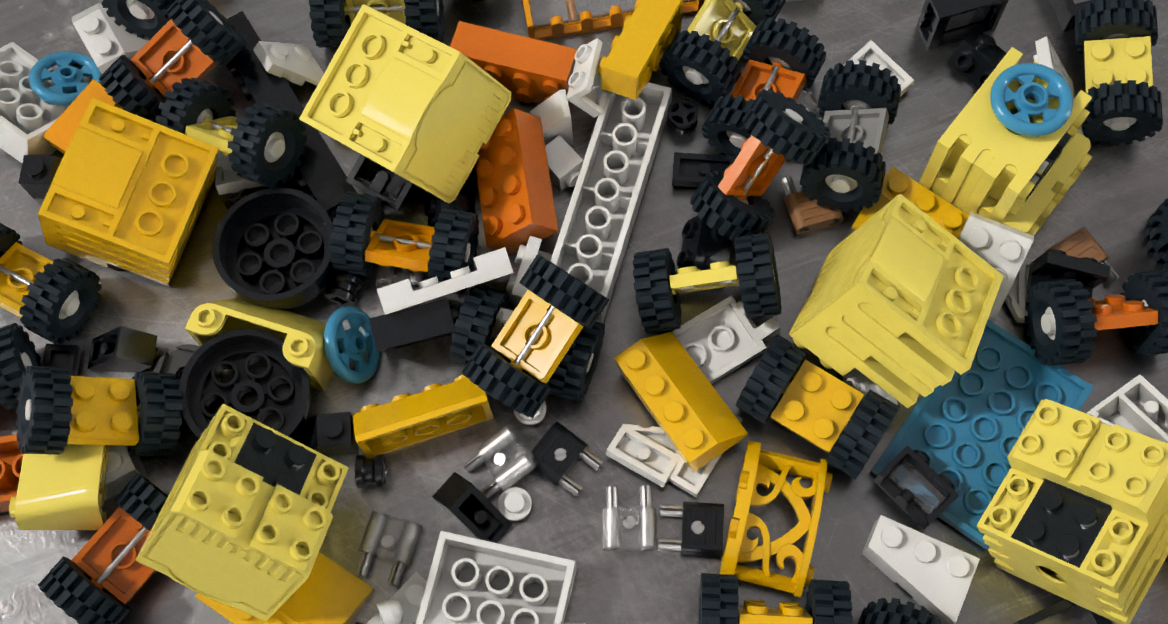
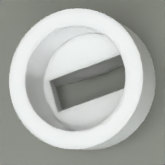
M388 599L376 603L382 624H399L401 622L404 611L400 602Z

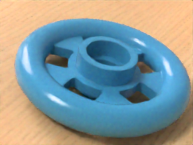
M63 51L49 54L36 62L30 71L29 83L33 92L44 101L55 105L69 106L89 84L83 83L84 76L92 77L100 83L99 77L102 74L91 57L78 52ZM71 64H77L83 67L81 69H78L76 67L71 66ZM55 65L59 66L53 72L48 70ZM52 80L54 86L46 88L42 82Z
M1020 63L1013 65L996 78L991 88L990 101L995 116L1006 128L1020 135L1030 137L1049 135L1060 129L1068 121L1072 112L1073 95L1070 86L1058 72L1042 64ZM1034 77L1048 82L1047 88L1039 83L1032 82ZM1016 79L1022 86L1016 92H1013L1007 86ZM1049 97L1059 99L1058 110L1048 108ZM1030 98L1034 100L1036 104L1030 103L1026 99ZM1014 102L1019 112L1013 115L1008 110L1006 104ZM1042 115L1044 122L1030 123L1029 116Z
M353 306L337 309L328 319L324 330V350L332 370L341 379L349 383L359 384L369 380L374 375L379 366L381 351H377L370 317L361 309ZM347 319L350 329L344 330L342 322ZM360 326L366 335L365 337L363 336L361 331H359ZM366 350L368 351L367 361L363 359ZM349 360L356 362L355 371L349 368Z

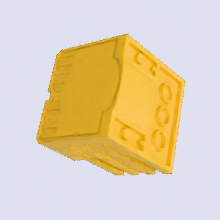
M92 97L38 212L46 245L108 268L111 264L169 286L216 177L215 171L219 148Z

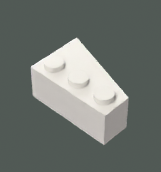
M1140 374L1086 413L1100 418L1101 422L1107 425L1114 426L1116 424L1168 444V399Z
M882 515L875 521L862 552L894 583L897 582L913 596V600L920 606L923 605L941 621V624H956L980 558Z

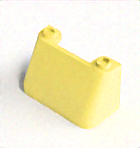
M233 297L199 305L192 312L185 327V330L200 346L213 337L232 330L256 329L265 331L284 340L282 348L284 357L289 363L304 368L312 388L326 391L333 374L324 350V330L327 323L283 309L260 307L243 301L239 297Z
M67 444L64 447V452L60 453V455L23 454L17 496L11 497L9 504L10 517H15L18 529L99 530L107 519V513L102 512L101 507H103L104 498L107 496L105 481L110 445Z

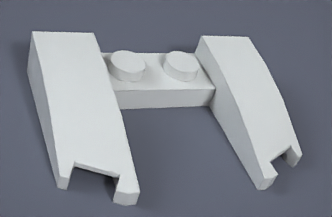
M506 248L473 257L475 271L470 272L469 266L450 272L451 279L439 282L436 276L418 282L420 289L417 290L414 289L410 279L376 289L385 315L514 273Z

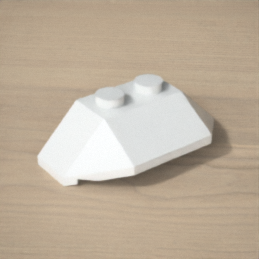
M98 3L72 16V23L99 71L103 74L121 55L132 58L149 39L147 36L144 39L137 37V33L134 31L131 34L125 31L126 27L124 25L118 26L114 22L116 18L107 15L106 11L108 8H103L102 4Z

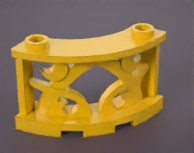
M748 440L733 517L738 518V520L731 518L719 574L737 575L738 580L794 593L795 597L801 598L804 586L808 587L810 580L813 579L814 567L809 565L815 543L824 492H829L832 482V473L827 472L828 462L825 459H821L820 463L775 453L761 449V443ZM787 474L797 476L791 484L785 480ZM802 478L812 480V486L804 488L800 485L799 481ZM770 483L775 486L767 496L759 495L756 490L758 485H763L766 490H768ZM779 492H782L792 505L799 522L788 533L770 542V535L766 524L758 516L749 513V508L765 506L771 503ZM812 497L809 513L808 508L804 503L803 499H808ZM750 528H756L760 531L762 537L761 546L757 547L758 537L755 540L748 539L747 531ZM805 534L804 544L801 552V550L793 544ZM776 554V563L782 570L784 569V559L792 558L795 562L793 578L769 572L770 557ZM762 560V570L738 565L737 563Z

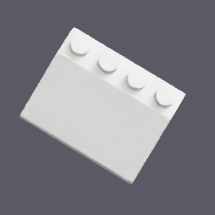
M11 42L0 48V148L23 163L24 155L50 156L57 150L43 138V135L69 106L51 104L39 98L33 92L29 83V75L32 67L39 60L14 42ZM52 80L42 82L46 88L54 86Z
M440 531L416 624H563L577 571L576 561Z

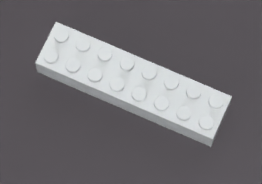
M649 82L636 100L607 91L603 113L597 118L551 258L552 263L609 299V302L596 320L600 323H604L668 117V108L671 104L672 88Z

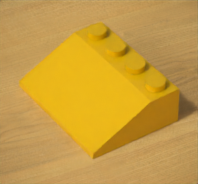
M319 552L309 578L266 622L200 593H197L194 597L233 624H352L375 589Z

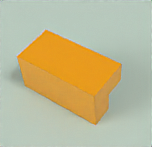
M93 79L44 133L43 138L52 147L65 154L92 97L120 109L123 108L112 100V96L106 93V88Z

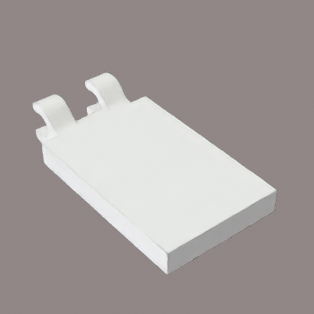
M731 295L684 323L680 329H675L671 332H673L712 385L766 352L767 347L763 342L778 336L781 327L774 317L756 327L752 319L746 317L742 300L736 303Z

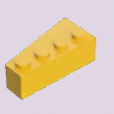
M636 0L634 12L632 15L628 14L625 18L620 36L616 35L614 37L608 57L603 56L600 61L598 74L601 75V89L633 100L638 98L650 81L652 70H658L660 59L678 32L681 33L684 0Z

